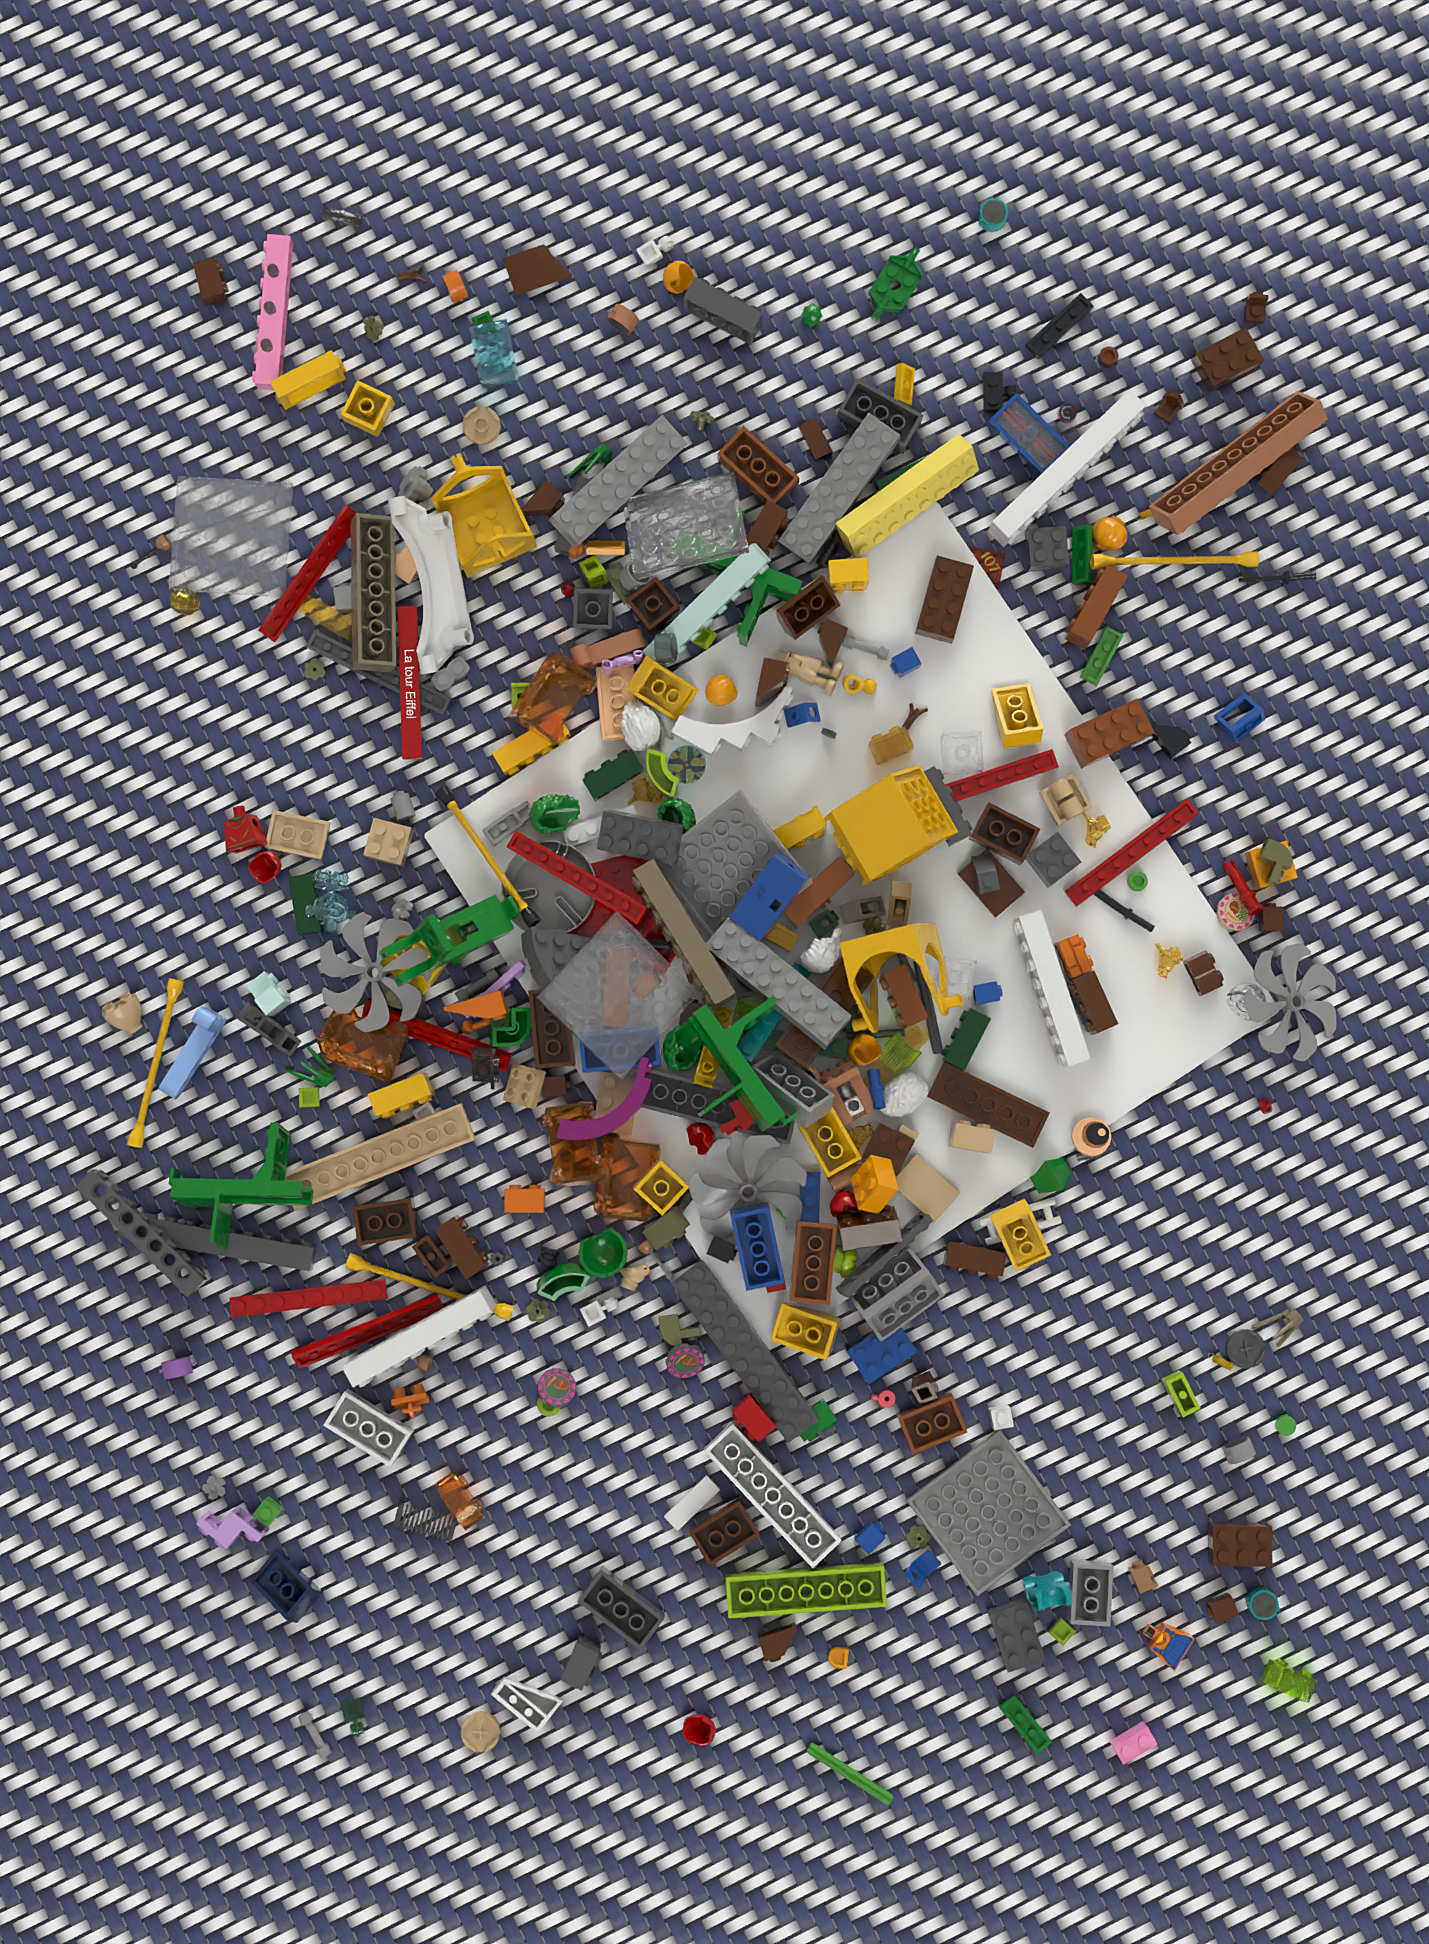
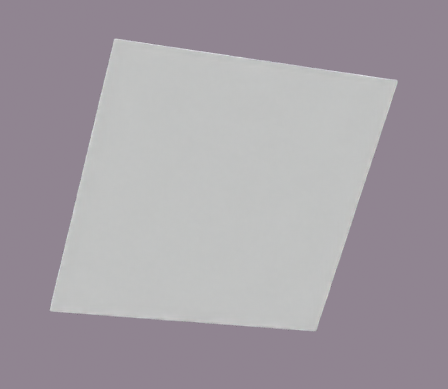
M937 502L914 517L912 521L907 522L898 531L885 538L880 544L874 546L865 555L859 557L868 558L869 583L867 590H864L862 593L844 591L843 594H835L841 605L798 639L794 640L785 633L777 619L776 610L786 603L781 601L759 616L747 647L739 644L738 632L735 631L674 671L676 675L699 689L682 716L707 724H729L755 716L766 709L780 695L779 693L759 707L755 706L764 657L776 659L779 651L782 650L787 653L791 651V653L795 652L821 659L822 665L827 667H833L837 662L843 663L841 675L838 682H836L831 696L825 695L824 690L814 683V685L810 686L789 674L787 686L793 689L791 695L794 697L789 706H784L782 712L786 708L801 703H817L820 722H806L788 728L784 714L779 723L775 722V724L781 726L779 732L782 733L777 743L773 742L769 746L750 735L752 740L748 748L743 747L742 751H739L720 741L722 746L717 754L714 753L712 757L676 737L673 740L667 737L663 738L661 749L657 748L659 741L652 748V750L667 754L666 764L668 770L669 759L673 758V752L676 750L680 751L682 747H687V751L688 747L694 749V752L698 750L702 754L701 759L705 760V765H691L705 766V771L700 772L702 774L701 778L697 781L694 779L693 783L687 784L686 770V784L680 783L679 778V785L674 798L683 799V801L691 805L695 812L696 824L741 789L772 831L796 819L798 815L811 811V808L816 805L824 818L832 810L887 775L916 765H920L923 771L935 766L936 769H940L943 773L944 784H948L1053 749L1059 766L1057 769L955 802V804L959 803L963 813L961 815L964 821H969L972 827L971 833L988 802L1040 828L1029 853L1059 832L1082 863L1049 888L1046 887L1026 860L1019 866L990 851L1025 891L1023 895L995 918L957 875L972 862L971 857L980 855L986 848L969 840V837L950 847L946 841H943L901 868L865 886L861 884L864 880L859 870L854 871L849 866L855 873L853 878L830 898L832 901L830 904L824 903L826 906L824 909L820 907L797 929L783 915L777 921L782 926L799 934L791 952L765 938L761 940L764 945L791 967L794 962L801 965L798 962L799 955L808 949L809 940L819 939L808 923L827 908L830 912L833 910L839 917V925L837 927L841 929V942L867 936L865 934L866 929L862 926L866 920L844 924L841 916L840 905L859 899L881 896L886 915L879 916L882 919L881 923L886 925V930L898 928L899 926L887 925L892 881L912 883L907 925L914 923H936L947 966L948 996L961 993L964 1001L963 1006L950 1008L948 1015L942 1016L932 996L943 1049L946 1044L950 1045L952 1041L950 1036L955 1027L959 1028L961 1024L959 1018L964 1010L967 1011L969 1008H972L986 1015L991 1020L965 1072L1050 1112L1034 1148L995 1130L991 1154L948 1146L952 1123L964 1120L971 1122V1126L976 1127L980 1122L928 1097L912 1113H907L902 1117H889V1115H884L881 1110H874L844 1126L860 1155L863 1154L879 1122L896 1131L900 1125H903L917 1132L919 1135L900 1171L917 1154L960 1193L935 1223H930L928 1229L920 1232L915 1237V1240L909 1244V1247L915 1254L1029 1179V1177L1037 1172L1044 1161L1058 1159L1074 1149L1071 1138L1073 1128L1082 1119L1094 1117L1105 1122L1107 1126L1268 1020L1269 1018L1257 1023L1250 1019L1244 1004V996L1249 987L1252 989L1257 1000L1267 1003L1275 1002L1268 990L1255 980L1253 968L1228 931L1220 924L1216 913L1166 840L1100 889L1127 909L1131 908L1133 910L1132 913L1154 925L1155 928L1152 932L1134 923L1129 918L1125 920L1122 914L1108 906L1094 894L1075 907L1064 893L1065 890L1148 829L1154 822L1110 757H1106L1083 769L1080 768L1064 734L1071 728L1086 721ZM852 555L847 559H855V557ZM937 555L974 565L952 644L915 634ZM826 572V573L823 574V576H824L825 579L827 580V572ZM810 582L809 584H807L806 586H804V587L801 588V589H802V590L805 589V588H806L807 586H809L812 582ZM830 619L848 627L846 635L855 637V640L878 648L883 646L890 649L887 660L878 659L877 655L853 647L848 649L842 643L833 665L829 666L819 643L820 634L817 631L820 624H825L826 620ZM913 647L922 664L920 668L899 678L898 674L894 675L890 668V664H892L891 659ZM821 673L817 674V676L827 680L830 679L829 677ZM854 673L863 682L866 679H873L877 683V690L872 694H866L862 689L856 694H849L843 688L842 681L846 675ZM718 674H724L731 678L738 692L737 698L725 706H715L705 697V688L708 681ZM851 680L849 682V685H852L854 683V680ZM1029 683L1043 726L1041 743L1003 749L991 690ZM637 697L638 701H642L644 705H647L649 709L655 712L656 717L661 718L664 728L671 735V730L677 721ZM910 703L913 704L914 710L916 708H919V710L928 708L927 712L922 713L916 718L909 730L902 727L909 715ZM810 707V714L814 718V710ZM600 720L569 739V741L564 742L561 746L544 755L460 811L504 873L509 862L517 854L506 847L514 833L496 846H493L482 830L525 801H528L530 805L518 813L521 819L530 812L533 803L542 796L549 794L566 796L568 794L569 797H574L575 800L579 801L580 814L577 820H573L568 825V827L602 816L605 810H619L633 804L638 815L657 819L658 808L662 802L669 798L664 795L661 797V793L654 787L649 778L646 764L647 751L632 749L644 768V772L596 802L594 801L582 781L585 778L584 774L593 769L594 771L600 769V765L609 759L613 761L618 758L617 754L621 751L632 749L624 740L602 742ZM826 728L837 733L835 739L821 734L822 729ZM1074 773L1092 808L1057 826L1039 792ZM452 815L425 833V839L469 906L495 894L500 903L504 901V896L501 895L502 882L455 815ZM531 820L517 830L535 842L554 840L566 844L562 831L552 834L539 833L532 827ZM830 820L826 821L828 826L826 831H824V836L816 840L814 838L807 840L808 844L800 849L794 847L789 850L800 867L811 876V881L838 856L847 864L842 849L836 845V839L832 834L835 830ZM598 839L575 846L588 859L590 864L622 855L598 850ZM1134 872H1142L1148 879L1147 886L1141 891H1133L1128 887L1127 879ZM675 893L706 944L711 937ZM1042 910L1066 985L1068 986V981L1077 977L1068 980L1054 944L1078 934L1079 937H1083L1086 943L1084 950L1086 955H1090L1094 964L1091 967L1092 971H1095L1119 1023L1098 1034L1090 1035V1032L1087 1033L1083 1027L1082 1022H1084L1082 1015H1078L1076 1012L1091 1060L1064 1068L1062 1064L1059 1065L1055 1054L1058 1052L1056 1046L1051 1044L1049 1035L1052 1034L1050 1028L1045 1026L1043 1020L1045 1013L1038 1005L1037 998H1039L1037 990L1034 991L1031 980L1033 977L1025 966V961H1027L1026 955L1021 953L1019 948L1020 937L1015 935L1013 930L1015 919ZM510 920L514 929L508 935L493 942L510 968L518 961H523L528 966L524 969L526 973L518 981L529 996V990H539L540 987L533 979L529 971L531 968L527 959L524 958L521 934L525 931ZM827 920L821 922L823 927H827L829 924ZM642 931L623 935L620 937L629 938L631 936H636V939H638ZM830 931L822 938H827L828 936H830L832 931ZM602 942V947L611 946V947L628 948L627 945H620V946H619V944H611V943H607V944H606V943H603V942ZM840 948V950H839L840 953H839L838 960H839V958H840L841 955H842L841 948ZM1207 950L1208 953L1213 955L1215 959L1214 967L1222 973L1224 981H1222L1223 986L1203 996H1199L1185 969L1183 961ZM925 953L927 967L940 992L939 962L931 955ZM897 955L890 958L884 964L877 978L878 1030L904 1029L903 1026L898 1025L895 1018L897 1012L895 1008L891 1009L887 1000L889 994L887 990L883 991L879 982L883 973L901 966ZM906 955L907 960L916 977V972L914 968L915 960ZM674 957L667 971L662 976L659 975L662 982L642 1000L633 995L630 987L650 969L633 960L632 965H630L631 970L629 971L632 979L631 983L628 984L630 1001L626 1008L628 1022L625 1024V1027L591 1026L592 1020L571 1014L576 1060L575 1068L596 1100L598 1098L602 1072L636 1077L638 1068L583 1073L579 1033L657 1026L661 1066H652V1069L694 1080L702 1051L699 1054L696 1065L690 1070H680L677 1072L668 1067V1064L664 1061L662 1050L666 1035L674 1027L680 1026L682 1001L687 1002V998L699 1000L698 1003L702 1004V1006L705 1005L701 990L697 991L694 985L689 986L680 957ZM726 970L727 974L725 976L733 988L731 973ZM830 971L823 974L811 972L808 980L818 988ZM915 981L913 983L921 999L918 982ZM997 981L998 985H1001L1003 996L1000 997V1001L975 1006L972 986ZM869 984L862 996L870 1010ZM734 996L733 1000L722 1007L735 1010L731 1024H734L765 1001L760 996L737 1000ZM1071 997V1000H1072V1003H1073V1006H1074V1004H1076V1002H1075V1000H1074V997ZM783 1016L774 1030L785 1031L791 1022ZM926 1019L905 1028V1036L875 1038L882 1049L881 1056L869 1065L860 1066L854 1063L868 1091L870 1083L867 1071L879 1069L884 1089L885 1085L899 1074L914 1071L923 1077V1080L928 1085L929 1093L944 1062L942 1061L944 1056L941 1053L933 1054ZM840 1032L836 1037L846 1039V1032ZM848 1040V1044H847V1053H846V1060H847V1062H849V1061L851 1060V1058L849 1057V1053H848V1047H849V1045H850V1043H851L852 1040ZM898 1040L912 1052L900 1067H897L888 1057L886 1058V1054ZM761 1049L757 1055V1063L775 1051ZM816 1056L811 1064L820 1073L827 1068L830 1071L837 1068L836 1063L844 1059ZM719 1066L713 1085L733 1089L735 1086ZM849 1082L842 1085H848L847 1087L850 1088L851 1094L856 1095ZM837 1087L836 1090L838 1091L842 1101L844 1102V1096L842 1095V1092H840L841 1088ZM856 1100L849 1101V1110L856 1111L859 1107ZM641 1107L634 1116L632 1135L619 1134L644 1173L660 1158L687 1184L691 1175L697 1171L699 1177L706 1185L723 1189L739 1188V1184L712 1170L706 1163V1155H699L697 1147L689 1144L686 1129L691 1124L698 1123V1121ZM795 1122L790 1145L778 1142L780 1144L779 1147L765 1150L758 1160L753 1181L756 1183L774 1162L786 1156L794 1158L806 1172H821L819 1223L837 1225V1218L831 1215L829 1207L835 1192L799 1130V1124ZM709 1125L715 1133V1141L720 1138L732 1139L726 1152L728 1161L742 1181L746 1180L743 1143L746 1138L753 1135L737 1131L729 1135L726 1132L722 1134L719 1127ZM784 1178L771 1182L759 1188L758 1191L787 1192L800 1198V1183L792 1178ZM853 1186L843 1190L854 1193ZM751 1187L743 1189V1192L746 1194L754 1191ZM688 1188L668 1210L670 1211L677 1206L688 1220L690 1225L685 1229L687 1232L685 1236L700 1259H703L769 1350L779 1345V1343L771 1341V1337L782 1303L827 1313L848 1299L839 1294L835 1289L846 1278H842L840 1273L833 1272L830 1305L789 1300L796 1226L786 1230V1220L776 1210L777 1207L770 1203L769 1208L787 1289L767 1293L766 1287L746 1291L738 1251L734 1260H729L728 1263L706 1254L714 1235L706 1233L700 1223V1217L717 1219L723 1216L740 1198L739 1194L709 1205H699L693 1201ZM899 1191L886 1204L895 1207L900 1229L919 1212H922ZM757 1197L754 1199L757 1204L766 1202ZM744 1201L743 1207L750 1206L749 1202ZM837 1225L836 1244L841 1245ZM734 1232L729 1237L722 1238L736 1244ZM882 1245L858 1248L855 1270Z

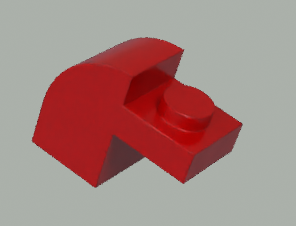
M737 1099L729 1103L736 1118L719 1126L722 1134L726 1132L729 1135L737 1131L738 1125L741 1126L744 1132L753 1123V1118L741 1101Z

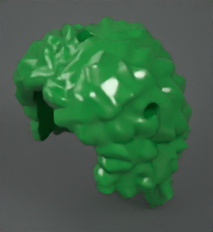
M549 794L540 797L539 800L533 803L529 812L532 827L542 834H552L566 830L573 820L578 819L580 814L579 801L575 800L574 797H569L568 794L566 796Z
M667 799L658 808L657 819L684 825L682 835L696 825L695 812L691 805L683 801V799Z
M683 1021L680 1026L674 1027L666 1035L663 1042L664 1061L668 1064L669 1068L677 1072L680 1070H690L696 1065L699 1054L702 1051V1045L704 1044L688 1021Z

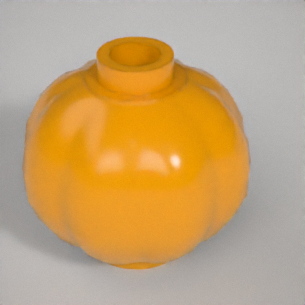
M1116 516L1111 518L1103 517L1097 520L1093 525L1095 547L1102 552H1105V550L1115 551L1122 548L1127 541L1125 523Z

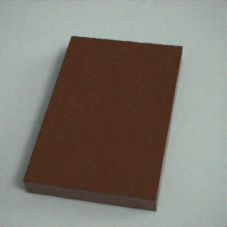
M986 849L980 855L991 854L997 871L999 891L978 895L972 862L957 875L996 918L1023 895L1025 891L992 853Z

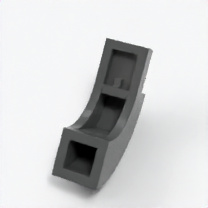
M247 1002L236 1017L289 1057L302 1042L287 1028L272 1017L265 1015L261 1009L259 1010L249 1002Z

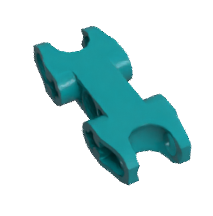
M1053 1571L1047 1575L1037 1577L1026 1576L1022 1579L1023 1587L1025 1588V1598L1030 1599L1031 1606L1036 1611H1042L1056 1605L1069 1606L1073 1603L1072 1594H1070V1583L1064 1581L1061 1572Z

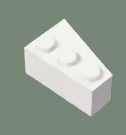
M503 1677L491 1692L494 1698L537 1734L563 1702V1699L507 1677Z

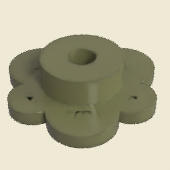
M316 658L311 659L310 663L305 664L306 670L304 675L307 678H312L314 681L324 677L326 674L324 663L319 662Z

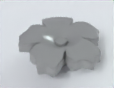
M405 899L399 900L398 904L396 903L391 909L393 918L397 920L400 918L408 919L410 916L408 911L412 910L413 904Z
M214 1475L209 1476L206 1481L208 1484H204L202 1490L206 1494L209 1493L208 1499H216L218 1495L223 1497L226 1494V1488L223 1487L226 1484L224 1478L219 1477L216 1480Z

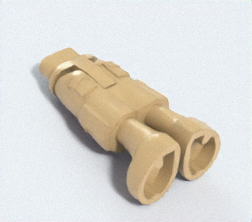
M780 650L776 660L787 662L786 668H790L789 674L810 686L814 685V683L824 690V694L827 696L832 695L844 666L843 663L837 662L833 667H827L822 665L821 659L795 652L791 653V651L787 653ZM821 673L829 677L830 679L827 680L817 676V674Z

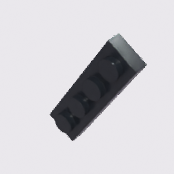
M1080 293L1041 329L1025 347L1039 360L1083 319L1094 306Z

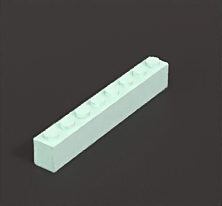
M756 543L751 544L658 636H675L677 654L680 655L687 648L686 644L690 640L693 642L700 636L699 631L703 627L707 628L714 622L712 618L717 613L721 615L728 608L726 605L731 600L734 602L741 596L740 591L744 587L748 588L755 582L754 577L758 573L761 575L769 568L767 565L771 561ZM654 639L642 652L663 666L668 667L674 660L658 661L656 659Z

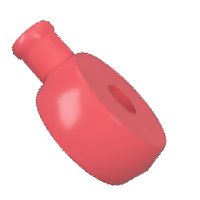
M885 1389L879 1394H872L871 1400H878L880 1406L890 1408L895 1404L896 1396L893 1391Z

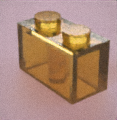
M898 725L889 729L890 733L885 735L879 733L871 737L872 740L869 741L868 745L877 765L914 749L905 726L900 728Z

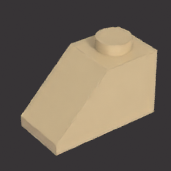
M892 881L887 925L899 927L907 925L912 883Z

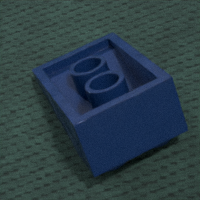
M277 1550L250 1580L286 1620L294 1623L299 1622L323 1593L308 1576Z

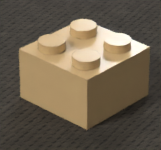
M373 818L363 855L370 859L404 867L414 830L411 827Z
M958 1120L957 1123H952L948 1146L991 1154L995 1130L990 1129L991 1125L979 1123L975 1127L971 1126L969 1121Z

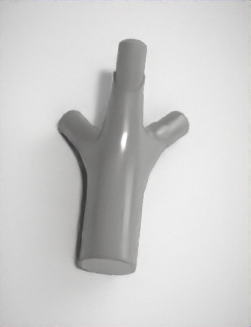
M658 717L660 735L657 748L661 749L663 738L667 737L673 740L674 737L666 731L661 718Z

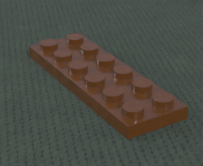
M841 955L818 986V989L849 1013L856 1001L850 990L843 956ZM863 967L859 969L855 978L861 994H863L875 977ZM793 1023L788 1026L774 1045L777 1050L804 1069L809 1067L822 1049L821 1046Z
M943 1062L927 1095L928 1098L982 1124L991 1125L992 1129L1031 1148H1034L1050 1112L946 1062Z

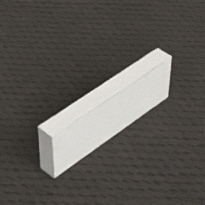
M706 1475L664 1517L678 1531L720 1491V1488Z

